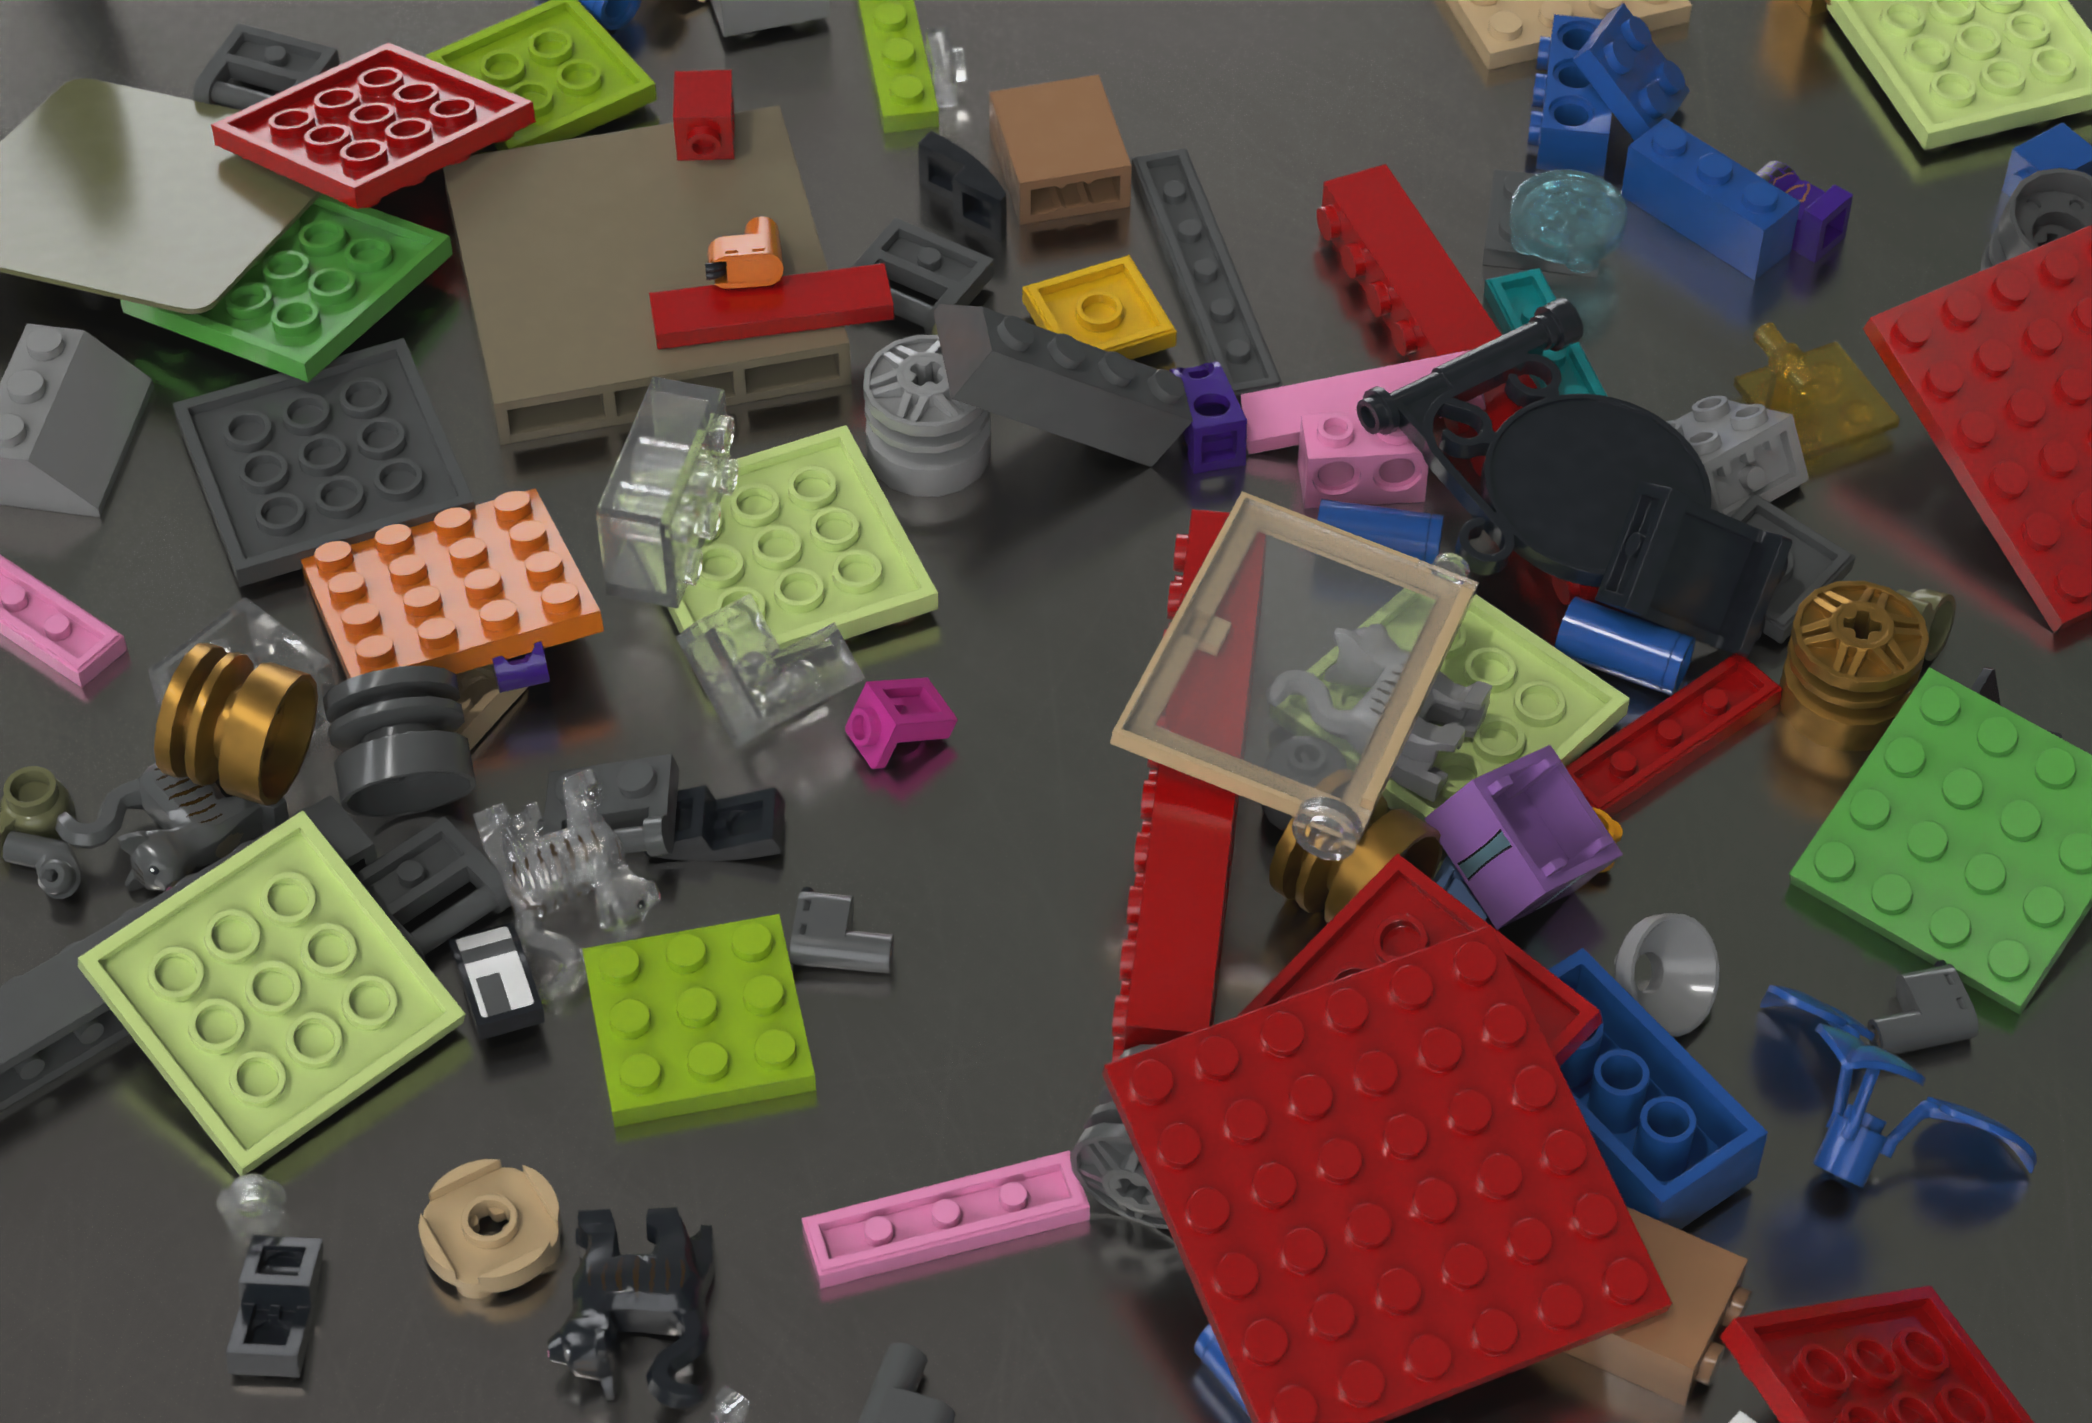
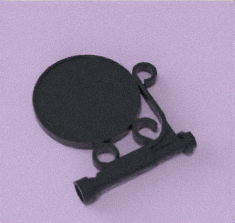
M1557 298L1537 308L1534 317L1529 320V323L1433 368L1430 374L1391 393H1388L1379 386L1365 391L1363 399L1357 403V415L1362 426L1371 434L1380 433L1388 435L1400 428L1422 453L1432 472L1474 518L1462 526L1455 545L1456 557L1467 570L1479 575L1499 573L1507 567L1514 550L1527 562L1550 575L1580 585L1600 587L1640 481L1673 488L1692 496V501L1711 508L1712 502L1711 487L1706 469L1697 452L1680 432L1659 416L1633 403L1613 397L1595 394H1559V387L1562 381L1561 372L1554 362L1542 356L1543 350L1560 351L1579 342L1583 336L1581 317L1574 305L1565 298ZM1525 374L1537 376L1546 383L1547 387L1541 389L1530 388L1521 383L1518 376ZM1506 383L1504 391L1508 398L1523 408L1511 415L1495 432L1492 430V421L1488 414L1480 407L1467 403V401ZM1439 417H1444L1471 426L1476 430L1478 436L1462 438L1450 430L1444 429L1438 447L1433 434V425ZM1441 450L1450 456L1461 459L1486 456L1481 472L1482 497L1445 457ZM1484 530L1497 544L1500 552L1495 554L1478 552L1471 546L1469 541L1479 538Z

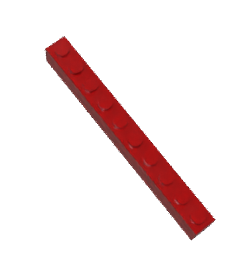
M1387 164L1323 182L1322 207L1318 208L1316 212L1320 233L1326 241L1332 240L1341 254L1342 264L1347 275L1351 279L1356 278L1366 293L1371 312L1376 317H1382L1391 331L1394 346L1401 356L1407 355L1411 362L1475 349L1502 336ZM1528 374L1518 376L1520 382L1525 386L1538 389ZM1506 383L1484 393L1486 409L1483 411L1491 419L1492 430L1495 432L1511 415L1523 408L1508 398L1504 391ZM1444 418L1448 430L1455 435H1459L1462 438L1478 436L1476 430L1471 426ZM1486 456L1470 458L1474 470L1480 477ZM1550 575L1554 591L1562 604H1570L1576 596L1624 612L1596 601L1595 597L1599 587L1580 585Z

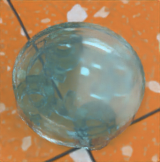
M1570 169L1539 173L1524 181L1512 197L1509 216L1512 247L1524 255H1535L1550 262L1565 264L1568 269L1576 273L1592 272L1599 266L1600 259L1613 252L1622 242L1628 214L1626 202L1613 185L1591 173Z

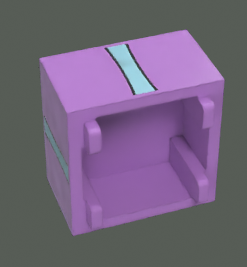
M1551 745L1472 779L1424 818L1427 824L1440 832V844L1496 930L1575 892L1623 855Z

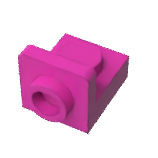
M928 677L867 681L846 723L845 731L871 769H882L887 766L898 742L948 739L958 718Z

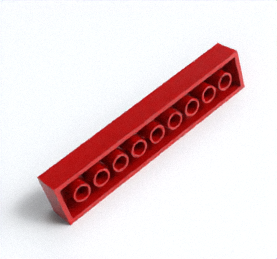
M1192 509L1189 534L1177 533L1173 571L1183 572V576L1175 575L1174 581H1170L1167 619L1174 618L1230 512ZM1260 536L1256 537L1213 620L1231 627L1229 636L1216 661L1197 653L1194 654L1161 717L1165 719H1160L1155 728L1159 732L1242 765L1245 755L1263 592L1266 539ZM1148 759L1147 767L1158 768V770L1150 769L1148 780H1144L1141 819L1145 820L1142 823V831L1137 832L1134 855V872H1136L1135 884L1130 885L1127 908L1128 938L1123 940L1119 973V980L1122 981L1120 995L1115 997L1112 1036L1114 1037L1112 1062L1118 1060L1124 1050L1141 1044L1160 1045L1214 1025L1240 795Z

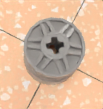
M914 335L893 341L875 353L865 369L863 386L866 417L867 460L874 475L891 489L911 496L940 497L958 492L978 480L990 463L991 458L990 412L951 398L939 336Z

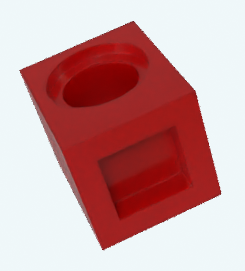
M732 70L674 71L673 124L677 161L735 159V102Z

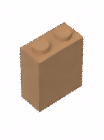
M1099 74L989 92L990 137L1019 225L1131 207V162Z
M1627 1207L1673 1304L1663 1314L1564 1353L1686 1406L1696 1383L1700 1382L1709 1386L1718 1370L1725 1346L1717 1343L1724 1326L1728 1327L1734 1318L1742 1317L1746 1312L1752 1295V1291L1742 1287L1748 1259Z

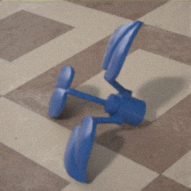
M1769 985L1760 1002V1008L1787 1007L1800 1009L1825 1019L1829 1025L1818 1023L1815 1031L1821 1035L1841 1063L1833 1111L1826 1124V1127L1829 1129L1812 1162L1814 1165L1863 1188L1879 1154L1881 1153L1891 1158L1898 1143L1919 1122L1926 1118L1970 1124L1986 1131L2008 1145L2021 1159L2030 1174L2033 1172L2037 1164L2036 1153L2016 1132L1978 1111L1930 1096L1922 1101L1887 1136L1882 1135L1881 1133L1887 1122L1865 1111L1880 1070L1904 1076L1921 1086L1924 1085L1926 1078L1894 1054L1876 1046L1866 1045L1859 1039L1860 1035L1873 1041L1875 1034L1847 1013L1801 991L1783 986ZM1867 1068L1854 1104L1851 1105L1848 1103L1853 1071L1854 1069Z

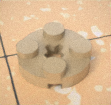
M481 1159L463 1164L441 1177L429 1192L430 1202L425 1208L423 1216L420 1214L418 1225L423 1252L432 1270L444 1281L455 1285L461 1295L470 1299H482L492 1293L514 1289L535 1278L558 1259L561 1250L560 1234L562 1227L559 1203L552 1186L538 1171L522 1165V1172L515 1168L502 1167L499 1159ZM490 1215L495 1222H501L506 1219L509 1221L502 1228L503 1231L491 1236L477 1234L480 1231L478 1220L482 1217Z

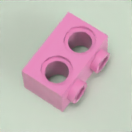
M1357 411L1301 414L1298 470L1304 509L1319 508L1321 499L1364 505L1425 502L1429 467L1422 453L1400 428L1388 435L1380 433L1371 434L1362 426Z

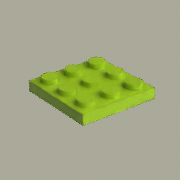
M549 0L426 55V58L533 101L536 122L515 132L514 136L507 141L492 143L498 151L569 140L657 100L655 82L578 0Z
M779 914L582 948L614 1127L816 1091L814 1067Z

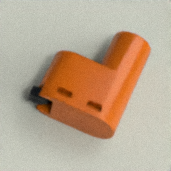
M755 217L745 226L744 235L722 236L713 240L708 247V263H705L706 279L714 280L715 285L720 288L769 286L778 282L783 275L784 266L779 228L776 222L769 217Z

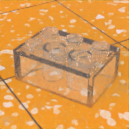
M659 377L652 378L596 510L606 595L678 609L687 585L695 586L697 584L703 563V545L706 539L714 540L721 517V500L724 494L732 495L738 478V460L730 457V448L735 432L734 417L727 416L725 389Z

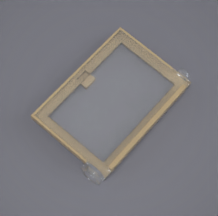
M1242 491L1114 727L1110 744L1295 817L1292 823L1293 835L1303 849L1314 856L1326 860L1345 859L1355 851L1358 842L1360 843L1473 601L1479 582L1468 578L1470 574L1469 565L1457 554L1441 553L1430 564Z

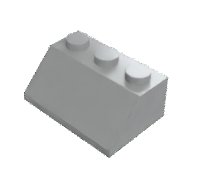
M27 323L0 382V505L101 517L154 389L152 378L85 330Z

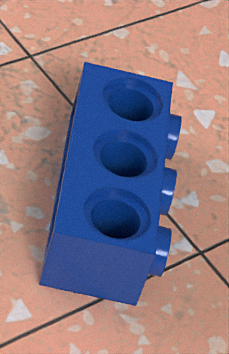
M1554 14L1551 37L1540 36L1536 69L1547 70V74L1536 73L1532 107H1540L1543 110L1542 112L1531 111L1527 145L1538 146L1536 169L1604 176L1612 111L1573 62L1574 57L1603 19Z

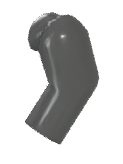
M15 830L7 835L3 846L4 861L35 868L39 887L48 896L54 899H64L73 895L79 889L83 872L69 843Z

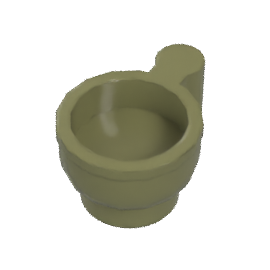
M1899 589L1896 592L1910 600L1925 619L1929 642L1924 660L1932 661L1942 651L1949 638L1956 612L1955 598L1951 594L1931 589H1919L1914 593Z
M40 766L24 767L13 772L5 781L3 787L4 794L0 802V858H3L4 842L11 831L15 830L59 840L61 837L55 829L58 815L67 812L76 819L75 805L69 791L48 769Z

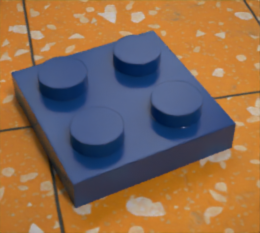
M1624 3L1604 17L1573 59V62L1634 141L1664 118L1670 121L1690 92L1679 67L1664 57L1652 41L1647 25L1639 17L1633 16Z

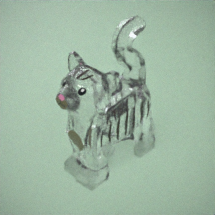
M591 768L563 779L562 788L567 812V828L540 838L539 831L545 824V819L536 801L527 804L524 811L512 818L503 802L473 814L484 850L501 874L504 888L515 914L516 934H518L520 941L528 952L544 958L554 959L559 965L558 973L539 986L538 993L544 999L557 1000L570 995L580 986L586 968L583 952L570 937L544 930L542 926L544 916L575 898L594 891L595 915L598 917L601 927L606 932H610L616 943L627 941V932L644 923L648 911L661 901L660 890L655 881L641 878L629 869L620 838L600 814L597 807L604 799L603 788L599 775Z

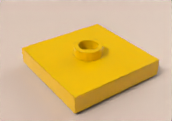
M1130 255L1022 287V302L1035 324L1043 329L1057 334L1070 335L1077 341L1108 352L1120 353L1130 360L1176 346V329Z

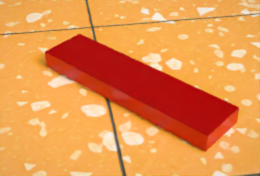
M885 263L782 276L775 284L769 286L725 289L714 284L649 293L657 350L894 319V304Z
M1733 654L1565 768L1591 807L1606 812L1612 818L1779 704L1783 688L1746 657Z

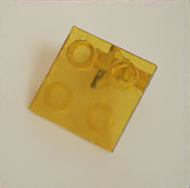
M1766 323L1756 330L1753 340L1769 357L1768 365L1736 376L1733 386L1748 405L1762 404L1766 409L1793 414L1805 461L1898 428L1900 418L1837 341L1803 352L1796 343H1788L1777 330L1774 323Z

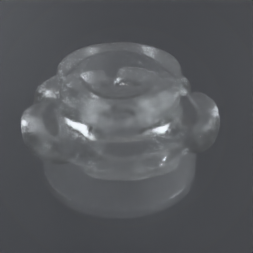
M247 1174L235 1178L230 1188L225 1187L219 1192L216 1200L217 1210L219 1213L224 1214L225 1225L234 1235L246 1239H252V1235L267 1236L281 1222V1217L284 1213L282 1204L286 1202L287 1194L284 1187L278 1181L268 1180L266 1177L258 1174Z

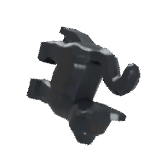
M677 1207L650 1208L646 1215L647 1240L655 1245L652 1254H620L618 1231L616 1230L611 1209L578 1210V1229H576L575 1239L579 1258H582V1261L572 1279L573 1311L560 1330L547 1341V1353L550 1361L566 1365L576 1377L601 1381L606 1399L615 1400L618 1392L621 1346L617 1332L679 1335L678 1341L659 1352L653 1360L646 1374L648 1391L659 1403L677 1410L693 1408L702 1402L705 1395L703 1388L693 1384L679 1383L675 1380V1375L704 1353L709 1337V1330L705 1319V1297L714 1277L715 1243L712 1225H701L700 1230L695 1235L689 1237Z

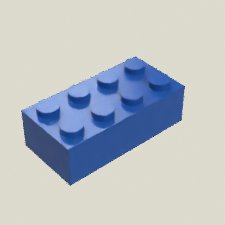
M1581 948L1548 969L1601 1012L1603 1023L1560 1066V1070L1626 1207L1677 1229H1682L1755 1180L1758 1175L1768 1132L1584 948Z

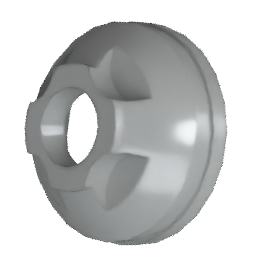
M1674 913L1655 914L1646 917L1637 923L1627 934L1614 960V979L1671 1036H1681L1690 1033L1707 1017L1716 999L1720 968L1713 939L1706 928L1695 918L1685 914ZM1645 954L1651 963L1652 976L1646 989L1640 991L1634 979L1635 964L1639 957Z

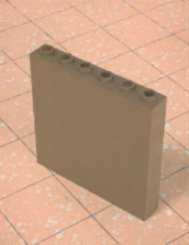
M780 105L735 112V159L677 161L674 124L667 123L471 155L468 160L462 163L443 167L449 210L500 445L852 384L850 342L845 326L657 350L649 293L714 285V280L706 279L705 263H708L707 253L709 245L713 240L722 236L744 235L745 226L755 217H769L778 225L784 266L782 276L828 270Z

